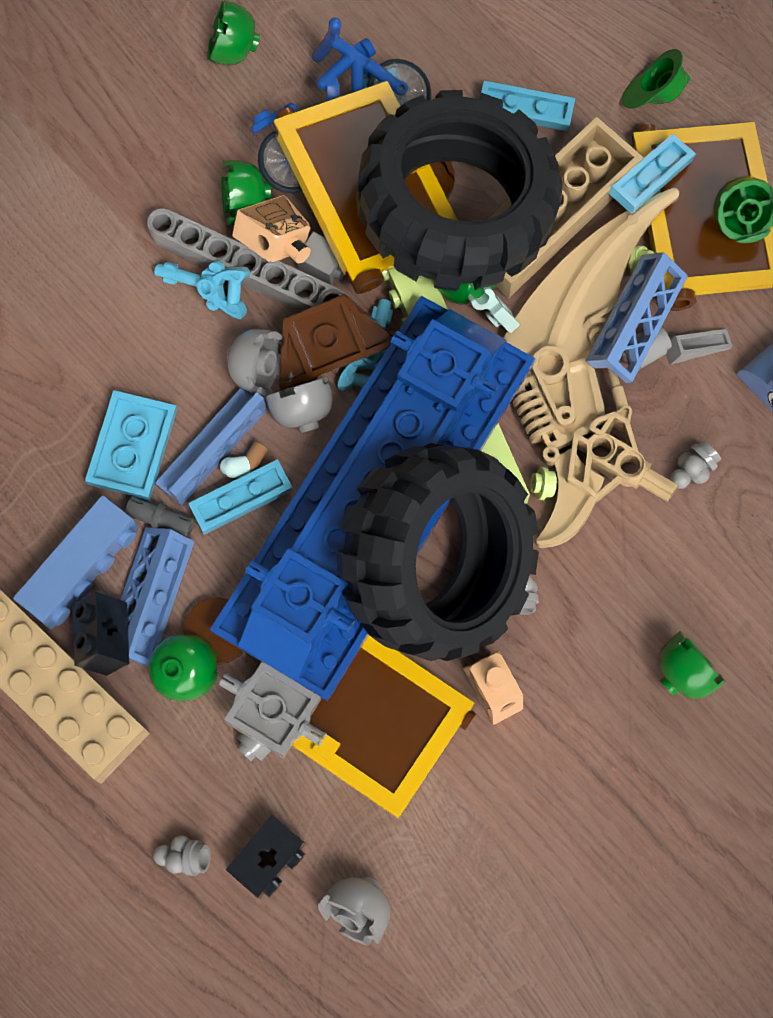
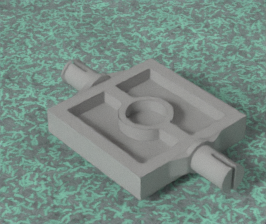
M261 662L254 675L244 683L233 678L228 673L223 676L224 680L221 679L219 686L236 695L234 705L224 719L226 724L282 758H285L294 742L301 738V736L306 737L318 746L323 743L322 740L325 739L327 733L310 724L311 715L321 701L319 695L264 662Z

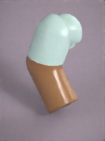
M253 442L245 456L224 458L221 461L220 470L230 478H240L258 468L267 452V448L260 443Z

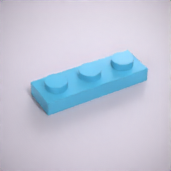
M484 81L481 93L502 99L504 109L513 114L520 109L537 126L569 131L575 98Z
M672 134L611 187L609 194L633 214L689 165L696 153Z
M277 459L188 504L205 535L292 492L293 488Z

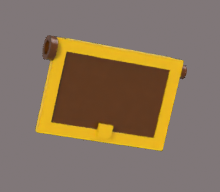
M388 81L295 112L293 107L284 108L276 114L277 119L273 121V126L278 135V142L343 274L347 275L356 294H363L375 289L385 281L382 272L395 268L393 266L395 258L389 255L383 259L366 236V227L358 217L356 202L361 156L367 149L368 138L384 118L389 114L395 116L396 109L400 107ZM430 164L418 168L404 179L408 190L421 205L439 216L458 221Z
M755 122L656 130L655 125L645 124L640 126L637 132H633V147L643 156V159L672 134L696 153L689 165L653 195L655 196L671 188H676L679 191V198L665 208L647 228L651 251L654 253L664 252L688 275L670 311L685 310L694 306L697 302L696 295L773 288V226L770 228L771 232L765 238L753 243H740L729 238L719 229L713 215L715 198L719 190L727 182L737 177L751 176L768 183ZM666 271L663 276L665 290L670 288L674 277Z
M368 635L329 701L327 702L321 698L320 703L311 715L310 724L327 733L325 739L322 740L323 743L318 746L306 737L301 736V738L294 742L292 747L399 819L458 728L466 730L476 715L471 710L475 703L397 650L383 646Z

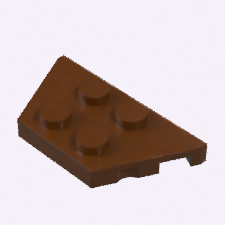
M346 294L285 317L283 319V346L281 349L282 362L279 387L281 390H284L388 349L393 336Z

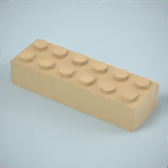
M598 117L593 119L555 155L559 164L557 171L562 180L561 205L547 244L539 249L537 259L523 271L512 277L505 273L503 282L495 286L508 299L613 199L609 194L611 187L643 160L641 154ZM510 199L490 218L508 210L512 206Z
M0 590V688L95 781L102 784L150 733L83 668L74 666V660Z

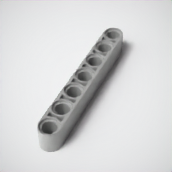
M156 209L148 216V228L152 240L157 246L206 269L216 260L221 261L225 265V269L253 264L255 267L250 270L249 277L242 281L241 285L298 312L345 294L339 288L283 262H269L244 244L168 209ZM162 225L170 226L166 231H157ZM190 238L199 239L194 244H185V242ZM217 251L227 252L221 258L213 257V254ZM274 277L284 279L279 284L269 283V280ZM302 290H308L312 292V294L306 298H302L297 295Z

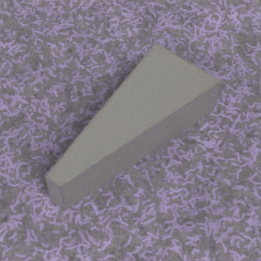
M727 329L679 335L671 340L672 347L667 350L666 356L669 365L729 350L733 346Z

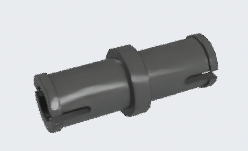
M134 496L129 499L125 509L127 515L151 524L152 528L171 529L187 538L191 534L195 519L168 510L167 505L160 504L157 506Z

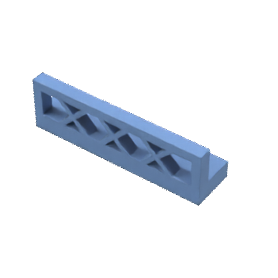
M661 252L641 256L586 359V362L593 368H610L625 383L633 382L688 277L667 254ZM668 271L674 277L670 288L665 290L663 276ZM653 296H657L658 311L654 316H651L649 303ZM639 323H643L644 337L641 342L637 343L635 329ZM624 350H629L630 364L627 370L619 363Z
M240 388L155 482L156 486L179 506H182L266 413L265 399L257 392L252 396L249 392Z
M145 528L121 597V601L127 602L129 660L148 667L150 655L156 645L162 640L195 542L171 529ZM159 538L156 548L151 552L154 539ZM147 570L145 580L140 583L142 574ZM136 602L134 612L129 615L132 604Z

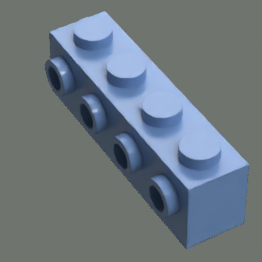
M102 495L13 599L50 630L55 625H61L68 618L72 605L78 599L81 600L86 597L91 591L92 582L100 573H106L115 561L114 556L120 549L128 547L134 541L137 535L136 531L138 530L135 521Z

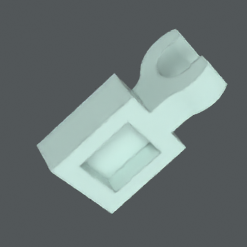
M490 286L483 288L485 292L480 298H474L471 294L468 296L470 303L475 309H488L485 314L496 327L502 324L509 333H512L520 326L510 309L493 292Z

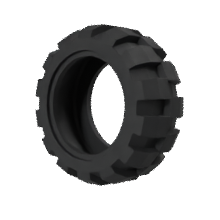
M442 90L438 92L433 100L427 101L421 95L403 103L396 109L395 116L389 114L368 138L367 149L361 156L356 202L358 217L366 227V236L383 259L389 255L395 258L393 266L398 272L415 282L419 276L435 280L434 288L457 291L461 283H473L474 289L478 290L503 282L505 273L511 277L520 273L537 259L539 249L547 244L561 205L562 180L557 171L559 164L547 137L537 138L538 128L536 123L520 109L513 114L503 108L502 99L481 93L480 99L463 97V90ZM442 161L462 162L478 167L494 177L505 189L512 206L502 214L490 219L473 222L456 221L439 216L421 205L408 190L404 179L418 168L431 163Z
M429 443L423 447L414 445L384 460L386 468L378 467L372 470L358 486L357 490L361 496L356 506H347L340 530L346 531L344 549L337 550V574L347 581L348 587L342 591V594L351 613L358 622H362L361 625L369 636L383 646L428 661L437 659L451 661L479 652V647L493 644L508 630L506 621L509 617L520 614L529 596V593L525 591L530 574L536 575L539 551L533 549V535L539 533L535 510L524 503L529 494L519 479L497 458L478 449ZM451 499L461 524L460 556L456 569L446 587L432 601L425 604L419 591L416 576L418 546L423 531L433 514L442 504Z

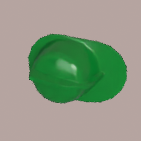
M671 49L664 52L649 68L635 78L623 93V105L628 109L641 107L648 102L657 105L670 103L675 100L690 81V76L682 66L683 55L681 51Z

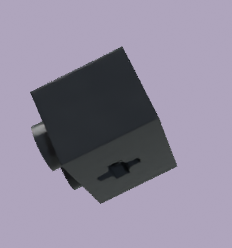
M95 591L74 603V666L108 676L128 665L127 602Z
M271 815L227 867L226 871L258 899H261L264 894L270 897L283 882L279 878L287 867L293 870L303 859L306 853L302 849L306 844L277 818ZM275 850L277 853L274 859L277 861V864L274 867L267 865L263 869L261 865L264 860L260 856L263 852L270 854Z

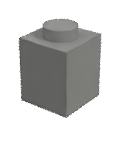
M313 232L306 242V245L311 250L310 255L304 262L298 263V270L333 285L336 279L341 280L344 274L327 239Z

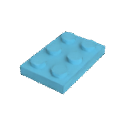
M113 390L85 483L89 486L150 500L178 411L177 406Z

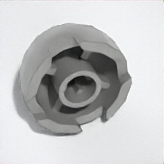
M252 329L241 333L227 350L226 362L230 377L238 387L254 394L257 392L263 396L273 392L270 387L274 379L279 381L281 378L282 348L279 340L283 338L282 335L272 330Z
M328 377L316 379L312 382L265 396L273 418L286 428L299 427L300 433L319 428L317 421L328 415L333 401Z
M345 877L329 888L318 904L319 912L326 921L331 916L343 926L339 931L342 935L366 946H369L372 940L379 944L390 923L391 906L388 898L382 891V885L371 877H365L364 879L360 877Z

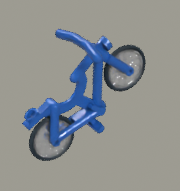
M335 17L330 19L328 31L324 39L312 54V59L317 63L322 62L332 48H335L342 54V57L317 80V87L320 90L326 91L325 102L339 98L340 85L337 78L350 66L351 93L364 89V74L369 78L367 88L388 81L400 106L421 95L427 101L431 100L430 82L421 68L403 59H392L378 64L372 58L370 59V57L376 54V51L368 38H364L355 45L349 44L339 36L341 33V21ZM289 103L273 114L268 109L258 114L252 120L255 124L250 129L253 136L272 125L273 121L277 119L276 114L282 109L293 107L294 111L298 112L296 104ZM276 131L271 132L265 137L258 151V166L263 178L270 186L281 192L292 194L303 192L278 142Z

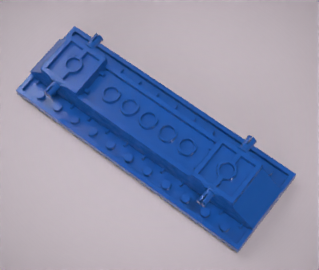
M421 296L400 330L395 332V336L393 335L390 346L255 559L249 563L250 567L247 566L245 575L210 631L328 702L368 637V633L361 625L362 622L356 620L342 594V591L348 587L347 581L337 574V550L344 549L346 531L340 530L347 506H356L361 496L357 490L358 486L372 470L378 467L386 468L384 460L414 445L423 447L429 443H437L481 451L533 367L536 358L507 343L506 339L451 309L447 310ZM451 499L442 504L427 523L420 539L417 555Z

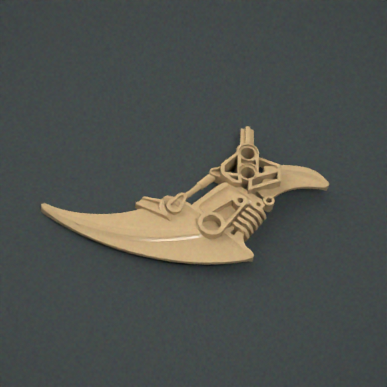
M676 188L668 189L651 197L633 214L628 210L578 245L550 272L516 316L520 326L512 333L507 331L504 336L507 343L536 358L533 367L515 394L513 404L514 407L518 408L517 413L522 417V424L527 425L525 430L527 434H531L529 437L531 443L543 441L546 447L543 451V461L548 466H555L558 477L557 501L548 523L536 540L537 547L539 548L557 546L574 537L587 521L595 504L619 484L635 489L641 486L667 502L678 487L677 484L651 470L652 464L646 461L638 451L630 425L632 409L628 406L624 388L620 385L618 376L608 368L613 387L611 391L617 412L614 411L605 415L604 403L595 369L586 362L590 351L618 301L621 281L631 253L654 219L679 198V191ZM613 427L623 432L627 444L609 434ZM554 437L555 441L551 442L549 438ZM572 444L571 449L559 455L560 449ZM597 446H604L609 449L610 453L605 457H598L592 450ZM577 449L586 454V465L578 458ZM631 462L639 470L634 474H627L621 469V466L624 463ZM591 467L609 477L612 481L602 488L605 478L592 471Z

